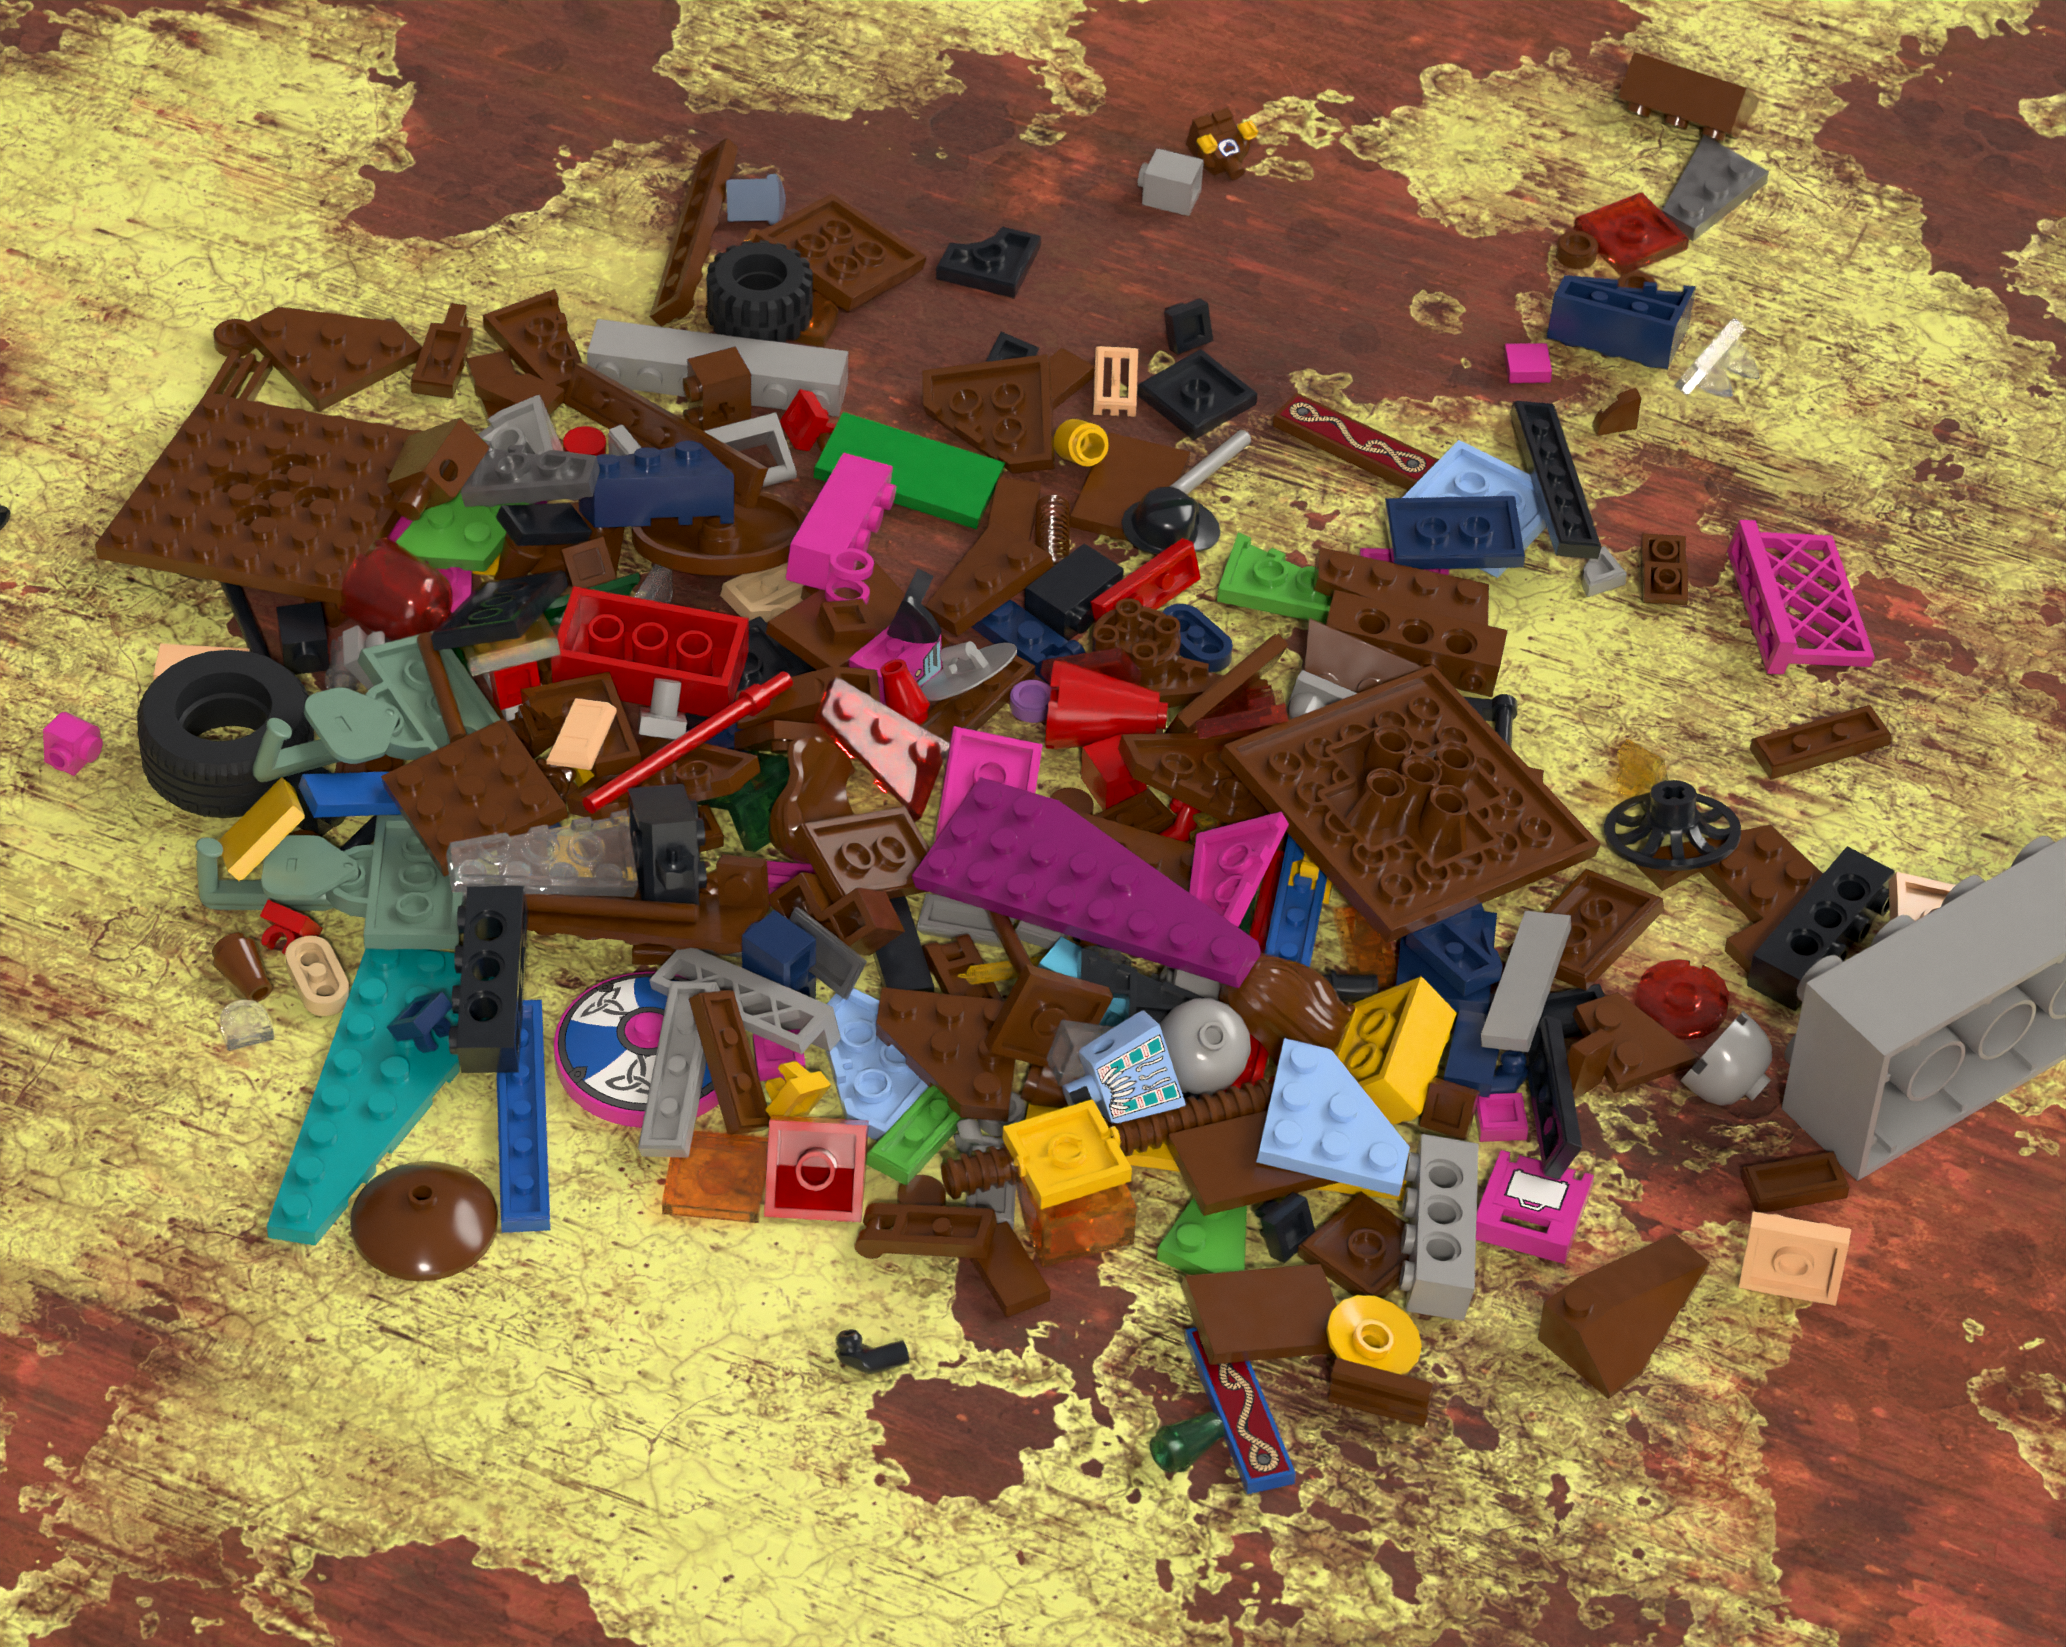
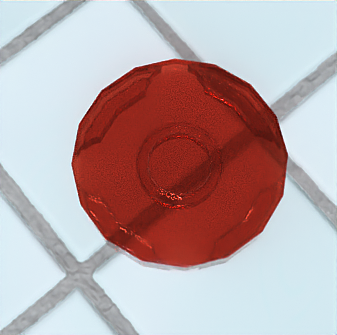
M1675 959L1661 961L1644 972L1637 986L1635 1006L1678 1039L1690 1040L1703 1038L1719 1029L1727 1016L1730 994L1725 981L1713 969L1704 965L1700 969L1696 966H1690V961Z

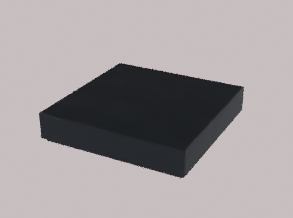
M1202 349L1139 383L1137 389L1138 397L1193 441L1257 404V393Z

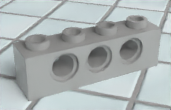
M1421 1134L1416 1153H1408L1403 1178L1404 1181L1411 1182V1188H1406L1403 1199L1402 1216L1409 1217V1224L1404 1226L1400 1251L1409 1255V1261H1404L1402 1264L1399 1290L1407 1291L1406 1311L1464 1321L1475 1289L1478 1143Z

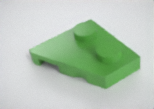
M1193 1198L1158 1246L1157 1260L1189 1275L1244 1271L1247 1206L1203 1216L1195 1198Z

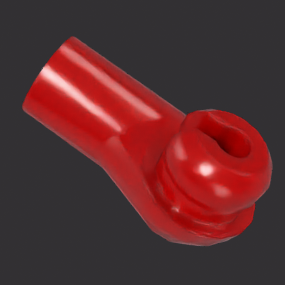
M1173 798L1170 809L1177 814V818L1173 825L1158 835L1187 843L1194 836L1202 811Z

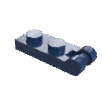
M1011 599L971 627L993 644H1014L1017 648L1016 655L1035 665V675L1048 684H1051L1054 660H1064L1079 666L1087 660L1085 649L1076 640L1067 641Z

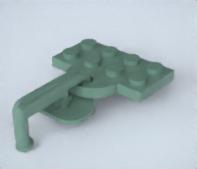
M419 635L361 649L357 662L374 685L365 695L344 687H337L314 693L307 698L304 705V715L320 738L319 740L281 749L284 740L292 736L291 727L279 718H270L267 721V729L262 737L253 764L252 773L254 777L260 782H267L341 761L349 764H358L380 758L385 754L404 760H416L450 744L416 641ZM451 648L439 650L467 735L501 720Z
M377 815L374 844L355 846L345 851H341L320 836L287 835L264 858L261 880H219L217 862L218 857L223 853L221 843L213 838L205 837L199 839L195 845L197 850L196 867L199 898L201 903L210 909L263 910L267 900L297 911H326L335 908L350 916L365 918L364 949L442 950L455 949L456 945H460L461 934L458 933L457 911L458 906L463 905L467 866L444 877L403 815Z

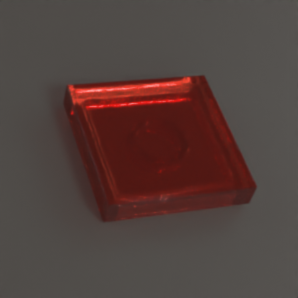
M1643 192L1575 217L1573 229L1593 236L1598 243L1597 253L1620 276L1688 250L1689 238Z

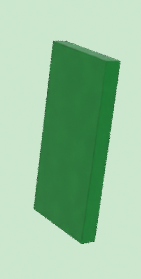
M842 412L815 466L813 478L827 482L843 453L893 466L891 484L897 487L894 504L977 529L996 490L998 477L1001 478L1004 473L1005 462Z

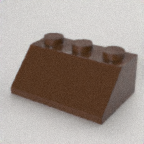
M1633 52L1618 95L1620 100L1628 104L1626 111L1645 118H1649L1651 112L1665 116V124L1682 130H1686L1688 124L1703 128L1701 135H1706L1719 142H1724L1726 136L1738 139L1760 101L1747 87L1637 52Z

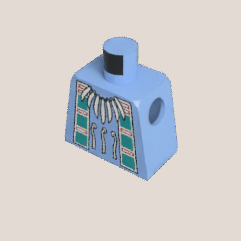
M1144 1010L1136 1013L1082 1047L1079 1051V1057L1086 1076L1062 1086L1069 1106L1093 1099L1100 1113L1110 1123H1121L1186 1105L1160 1025Z

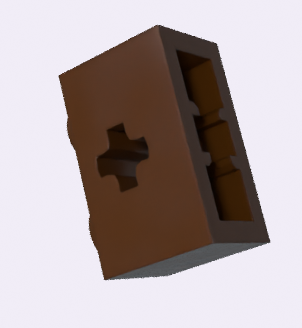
M736 346L687 359V377L682 380L684 394L688 401V409L683 410V419L702 431H707L751 419V372Z

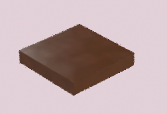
M1360 1192L1298 1246L1297 1256L1309 1265L1321 1264L1325 1276L1352 1296H1376L1384 1299L1399 1286L1402 1264L1404 1261H1409V1255L1400 1251L1402 1233L1406 1223L1366 1194Z

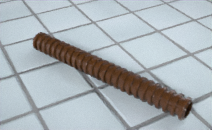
M1271 1076L1268 1082L1264 1079L1256 1080L1254 1086L1247 1082L1241 1084L1240 1089L1236 1086L1228 1087L1226 1093L1222 1089L1216 1090L1212 1096L1208 1093H1203L1199 1095L1198 1100L1193 1096L1185 1098L1186 1105L1177 1109L1121 1123H1110L1106 1118L1104 1120L1109 1128L1115 1126L1120 1136L1119 1147L1125 1157L1133 1155L1135 1149L1138 1153L1146 1152L1148 1146L1153 1150L1159 1149L1163 1142L1167 1145L1168 1134L1267 1111L1275 1076ZM1005 1143L1000 1144L999 1149H996L994 1146L986 1147L985 1153H982L979 1149L973 1150L969 1157L966 1153L958 1154L956 1160H953L950 1156L945 1157L941 1163L943 1184L947 1194L953 1200L961 1198L963 1192L967 1196L975 1195L976 1189L983 1193L990 1191L991 1185L999 1189L1003 1188L1007 1181L1010 1185H1015L1019 1183V1178L1024 1180L1023 1177H1020L1018 1167L1014 1166V1159Z

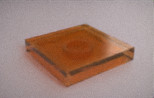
M693 1131L689 1157H670L662 1199V1214L759 1223L766 1183L768 1138Z

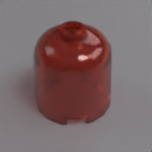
M379 538L375 540L374 544L377 548L368 557L360 553L345 575L341 587H343V594L347 597L345 605L340 606V612L374 632L382 631L385 634V638L390 641L435 631L452 614L453 591L449 580L437 569L391 539Z

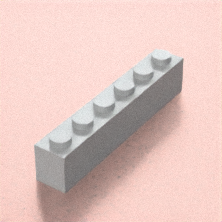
M597 319L587 351V365L631 390L686 397L682 380L687 377V359L736 346L751 372V405L787 410L799 389L814 392L823 409L828 411V415L839 417L848 384V351Z

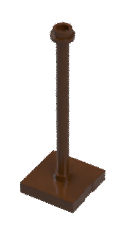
M985 909L1018 977L984 1041L988 1051L1042 1067L1045 1065L1072 1075L1080 1060V1049L1087 1044L1114 998L1109 987L1033 966L1010 918Z

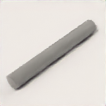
M1239 430L1170 487L1179 489L1186 494L1190 493L1251 443L1250 435L1244 430Z

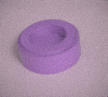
M1025 680L1016 684L1010 693V710L1012 714L1019 720L1029 723L1046 720L1051 687L1039 680Z

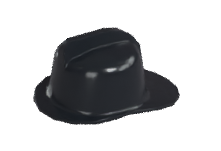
M1158 487L1149 491L1140 502L1132 504L1125 511L1122 519L1123 533L1129 542L1141 551L1152 554L1162 553L1182 538L1194 543L1195 552L1207 550L1218 542L1221 533L1219 522L1211 511L1186 493L1172 487Z

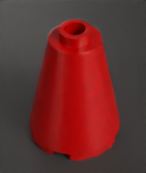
M1054 660L1050 684L1051 694L1047 712L1046 749L1060 750L1083 747L1098 740H1104L1122 733L1124 735L1156 734L1157 729H1166L1168 702H1160V692L1064 660Z

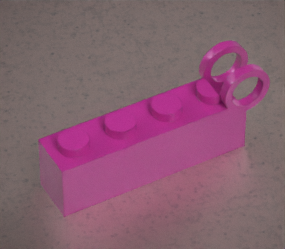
M847 453L842 454L790 544L786 580L825 590V598L828 602L852 600L839 597L833 592L841 587L851 588L861 594L860 597L855 599L863 598L867 605L870 590L862 580L872 575L874 560L866 551L869 546L871 532H878L883 519L884 509L890 510L895 499L897 487L891 484L893 466ZM857 561L865 565L863 569L855 570Z

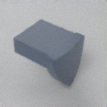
M767 174V179L726 180L728 221L769 220V225H773L782 219L786 196L783 184L777 174Z

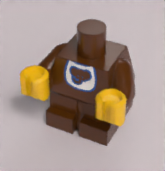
M1229 108L1213 112L1211 116L1207 114L1193 119L1186 145L1194 158L1203 160V167L1212 175L1226 171L1232 180H1236L1245 173L1242 162L1249 152L1251 139L1255 138L1258 134V129L1252 120L1236 126Z

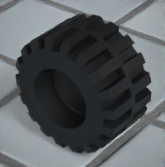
M760 240V243L745 241L740 246L732 245L727 247L726 253L719 252L714 257V262L709 264L708 274L706 275L707 313L709 324L714 326V331L717 334L786 343V340L794 341L800 337V331H806L809 327V320H812L813 274L812 269H810V263L806 258H800V252L797 250H788L785 244L779 242L770 244L766 240Z

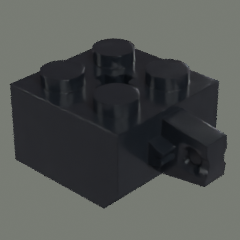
M683 784L628 788L631 875L639 899L698 904L700 906L699 889L707 888L705 863L700 861L699 846H705V828L703 818H698L696 800H689Z

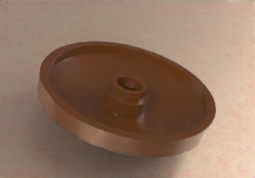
M760 492L755 508H744L734 502V523L720 524V516L692 517V525H678V517L651 518V526H632V543L635 550L645 559L675 571L700 575L755 573L772 569L788 562L790 544L806 516L799 507L788 500Z

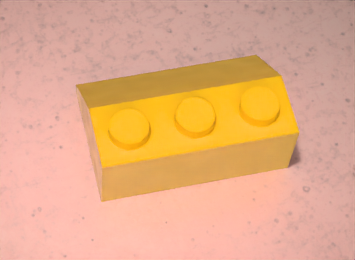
M1422 976L1353 1003L1352 1005L1356 1007V1010L1351 1015L1350 1021L1346 1024L1343 1039L1334 1051V1054L1392 1126L1403 1121H1412L1424 1110L1430 1082L1438 1072L1437 1066L1444 1047L1450 1039V1030L1457 1014Z

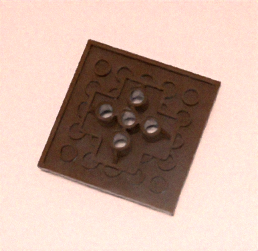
M205 393L96 542L97 559L342 605L401 518V515L396 510V504L400 498L388 487L387 479L408 436L419 433L422 430H409L387 426L382 423L348 419L338 415L332 416L309 412L299 408L293 409L270 405L261 401H248L226 397L222 394Z
M1434 665L1225 744L1220 756L1223 762L1270 814L1283 813L1289 823L1286 832L1386 943L1442 921L1479 903L1483 904L1591 859L1597 855L1601 845Z

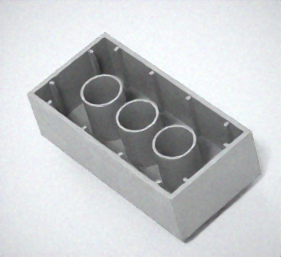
M2041 836L2034 839L2019 852L2011 868L1988 881H1985L1978 875H1972L1963 879L1947 894L1940 908L1917 921H1914L1909 915H1901L1892 919L1876 934L1869 948L1846 961L1841 960L1836 955L1827 956L1814 964L1801 979L1797 988V997L1802 1001L1797 1033L1790 1040L1784 1055L1785 1060L1790 1064L1782 1110L1826 1152L1834 1151L1839 1164L1857 1181L2066 1059V837L2057 842L2053 841L2049 836Z

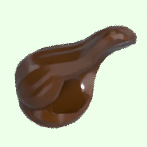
M801 736L789 743L788 762L790 776L788 784L777 798L769 818L768 834L772 845L783 856L800 864L811 865L793 834L800 824L855 815L846 792L847 781L854 774L855 768L852 765V761L847 758L846 753L841 748L822 736Z
M1261 953L1239 988L1220 983L1219 1001L1228 1004L1243 1018L1249 1033L1261 1042L1276 1067H1278L1284 1038L1331 1049L1334 1052L1343 1039L1346 1024L1350 1021L1351 1015L1356 1010L1354 1005H1345L1341 1002L1330 982L1319 972L1304 964L1266 953Z

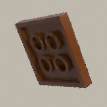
M832 193L756 233L753 242L760 243V240L769 241L770 244L779 242L785 244L788 250L795 249L800 252V258H806L810 263V269H812L813 288L830 299L833 304L848 312L922 271L927 256Z
M505 718L381 776L384 789L444 877L568 818L566 805Z

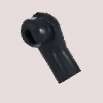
M854 1329L841 1331L835 1339L838 1347L835 1353L839 1361L866 1374L879 1373L909 1364L910 1362L908 1349L903 1340L873 1348L863 1344L862 1335Z

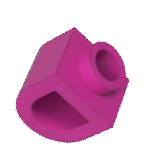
M68 712L58 714L43 729L44 762L59 771L75 776L87 763L94 762L101 752L103 741L100 738L99 727Z

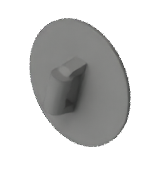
M970 641L943 648L940 653L943 669L927 681L921 689L929 701L942 700L958 695L983 683L1001 671L1013 660L1017 653V648L1012 643H999L978 650L976 645Z

